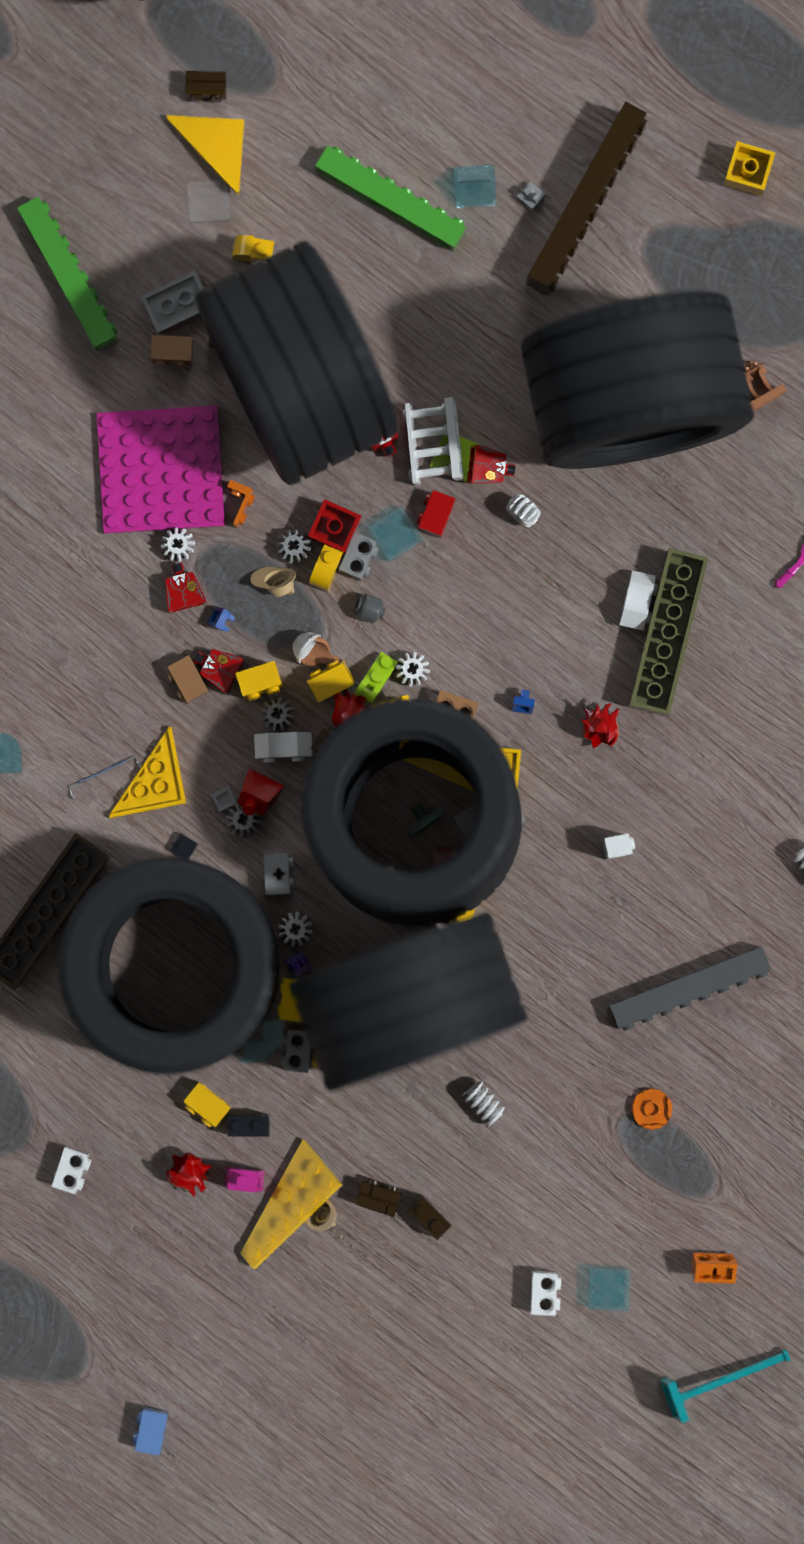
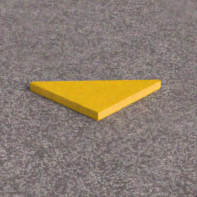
M167 115V121L190 143L204 161L215 170L218 176L232 188L234 193L239 195L244 119Z
M172 727L167 728L148 759L109 814V818L187 804Z

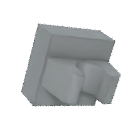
M529 182L517 196V199L533 211L544 198L545 193L532 182Z

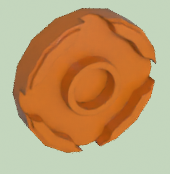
M646 1089L636 1095L632 1102L631 1111L638 1125L645 1129L654 1130L663 1127L669 1121L672 1115V1104L668 1096L660 1090Z

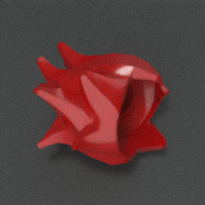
M347 689L344 690L345 696L339 693L333 695L335 699V708L332 715L333 725L337 728L340 724L343 725L344 720L355 713L356 715L359 714L362 709L368 708L365 707V700L367 698L361 697V695L355 697L354 694L351 696Z
M611 703L605 704L601 710L598 705H596L595 711H589L584 708L586 719H581L583 723L582 733L586 739L591 740L593 749L602 742L612 747L618 739L619 729L616 718L620 709L617 708L609 714L608 709Z
M186 1152L182 1157L172 1155L174 1167L169 1171H165L168 1181L176 1187L187 1189L193 1197H195V1186H198L200 1192H203L206 1189L203 1180H208L204 1174H208L209 1172L206 1170L212 1166L203 1164L201 1162L202 1157H196L189 1152Z

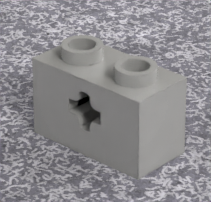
M288 853L264 854L266 896L291 894V890H295L294 877L290 878V869H293V857H289ZM279 868H281L282 872H285V876H282L281 880L274 876V873Z

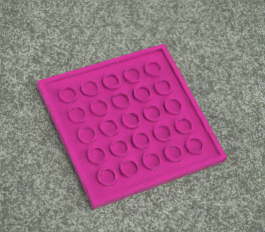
M218 406L97 413L104 534L174 530L176 527L178 529L225 526Z

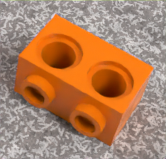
M693 1253L691 1273L694 1282L735 1283L737 1263L733 1254Z

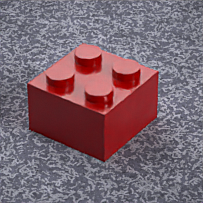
M324 499L308 534V539L323 546L327 545L339 550L345 555L352 537L362 520V515Z

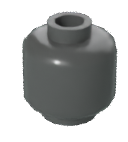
M364 594L362 597H358L354 606V612H356V616L359 619L375 623L378 619L383 618L385 608L380 598Z

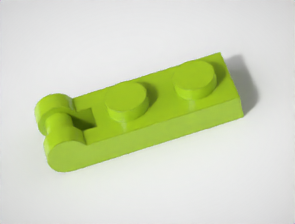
M381 652L357 687L355 694L364 696L372 704L396 668L398 661Z

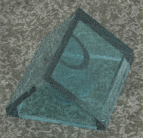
M493 165L453 167L456 208L496 205Z

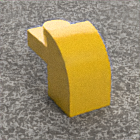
M251 235L235 236L232 260L252 263L253 260L266 262V258L273 255L275 242L254 238Z
M324 545L314 566L309 585L328 592L336 575V569L343 552Z

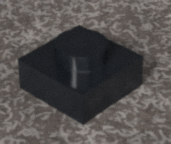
M180 833L170 851L183 859H190L198 843Z

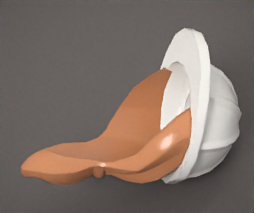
M305 632L300 634L293 642V652L299 664L318 666L321 664L328 665L337 659L339 662L342 661L339 657L330 653L329 644L319 634Z

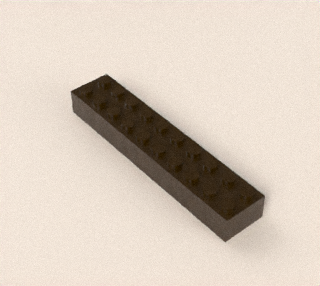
M625 101L527 276L526 285L546 296L549 291L554 292L560 278L558 275L564 274L568 267L569 256L573 258L579 245L578 240H583L589 227L588 222L592 223L599 209L597 207L598 204L603 205L609 191L607 188H612L617 179V170L622 171L627 161V153L631 154L636 146L637 135L641 137L648 121L645 119L647 112Z

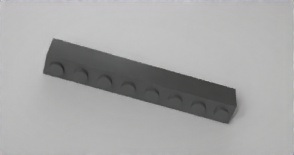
M757 947L611 1004L609 1008L617 1028H623V1031L635 1027L634 1023L640 1020L642 1023L653 1020V1015L658 1013L661 1016L673 1012L672 1008L680 1006L681 1009L692 1005L691 1001L698 998L699 1001L710 998V993L717 991L720 994L730 990L729 986L735 983L737 986L749 982L748 978L755 976L756 979L768 975L766 971L771 970L763 947Z

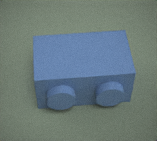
M144 1407L143 1411L138 1413L136 1424L140 1425L139 1432L134 1434L132 1444L136 1445L135 1451L160 1455L168 1411Z

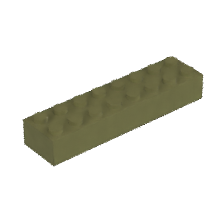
M672 548L667 550L628 707L666 717L670 715L708 557Z

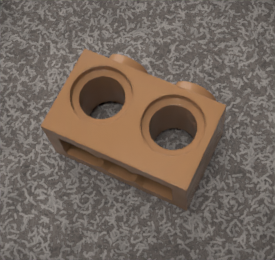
M440 690L436 701L440 703L448 702L458 710L466 708L470 711V716L473 719L479 702Z

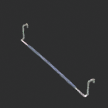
M133 756V757H131V758H129V759H127V760H124V761H122V762H120V763H118V764H116V765H114V766H112V767H109V768H107V769H105V770H103V771H101V772H99V773H97V774H94V775H92V776H90V777H88V778H86V779H83V780H81V781H79V782H77V783H75V784L69 786L68 788H69V790H70V793H71V795H72V798L74 799V796H73V794H72V792H71L70 787H72V786H74V785H76V784L82 783V782H84V781H86V780H88V779H91V778H93V777H95V776H97V775H99V774H101V773H104V772H106V771H108V770H110V769H112V768H114V767H116V766H118V765H120V764H122V763L127 762L128 760H130V759H132V758H134V757H135V759H136V761H137V763H138V766L141 768V766L139 765V762H138L136 756Z

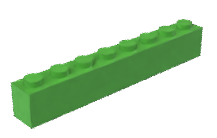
M326 147L315 165L317 172L454 252L466 232V226L462 220L457 217L451 218L447 216V212L440 207L434 208L430 206V202L423 197L418 199L412 195L413 192L408 188H400L389 177L383 178L379 176L378 172L372 167L368 166L366 168L360 165L361 162L355 157L351 156L348 158L343 155L344 152L338 147Z
M38 196L18 207L23 220L95 350L98 351L116 341L117 337L115 334L118 331L113 322L108 323L106 319L108 313L104 305H98L96 299L99 297L94 287H88L86 282L89 281V278L84 270L80 271L77 267V264L80 262L75 253L70 254L67 249L70 244L65 235L60 236L57 231L60 229V226L55 217L53 219L50 218L48 212L51 210L46 201L41 202Z

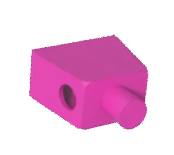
M226 1166L224 1187L227 1190L263 1191L265 1170Z

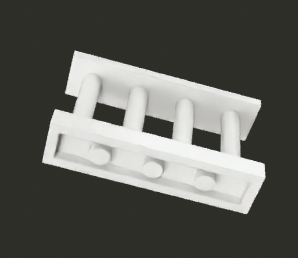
M453 397L444 398L445 404H442L440 407L413 410L411 404L405 403V409H403L402 413L404 422L407 421L411 469L408 470L410 481H413V484L416 486H421L420 478L449 474L455 481L464 480L456 400ZM442 414L446 416L447 424H444L442 427L415 430L414 418ZM443 434L448 436L449 444H446L444 447L417 450L416 438ZM445 454L450 456L451 464H448V466L419 470L418 458Z

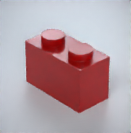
M435 490L432 491V494H427L423 504L427 507L424 513L420 512L416 524H419L418 530L441 538L456 498Z

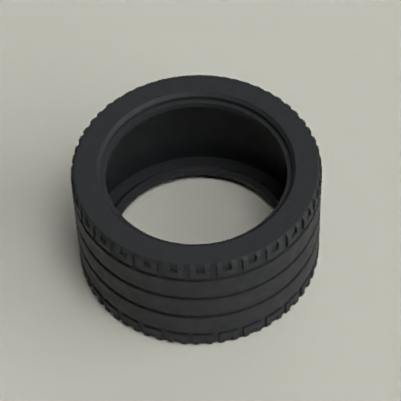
M485 912L291 982L289 987L293 998L297 1000L295 1004L302 1023H305L306 1027L304 1029L311 1048H314L315 1052L313 1055L319 1072L323 1074L322 1080L326 1090L332 1092L368 1081L485 1039L527 1021L528 1016L525 1007L521 1005L520 993L515 980H512L511 976L513 974L507 957L503 955L502 951L504 949L498 932L494 930L495 924L490 913Z

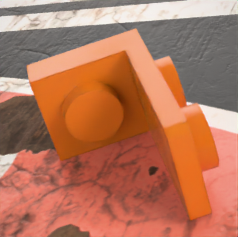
M230 480L227 486L228 490L231 491L230 494L240 499L242 496L245 497L233 523V526L238 529L239 524H244L247 517L245 513L247 506H252L255 495H253L252 488Z

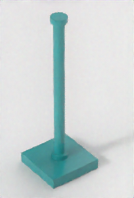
M784 1349L780 1354L682 1393L678 1390L674 1380L668 1377L659 1380L673 1418L680 1423L689 1421L683 1404L687 1399L780 1362L790 1361L787 1350Z

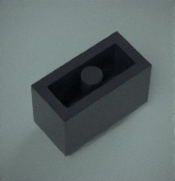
M270 1115L228 1116V1137L270 1136Z

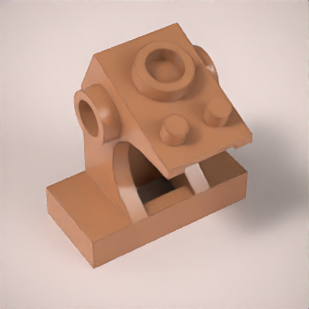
M755 360L744 362V373L747 377L750 396L753 400L751 404L754 411L785 394L787 390L783 384L776 388L769 384L764 375L767 373V370L762 363ZM758 377L763 388L755 392L750 381Z

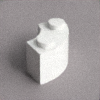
M632 570L620 620L621 626L644 630L645 623H650L652 614L649 611L652 596H656L658 584H655V575Z
M311 732L254 734L255 759H263V763L276 762L275 759L292 758V762L304 761V757H312V750L310 749L312 747Z

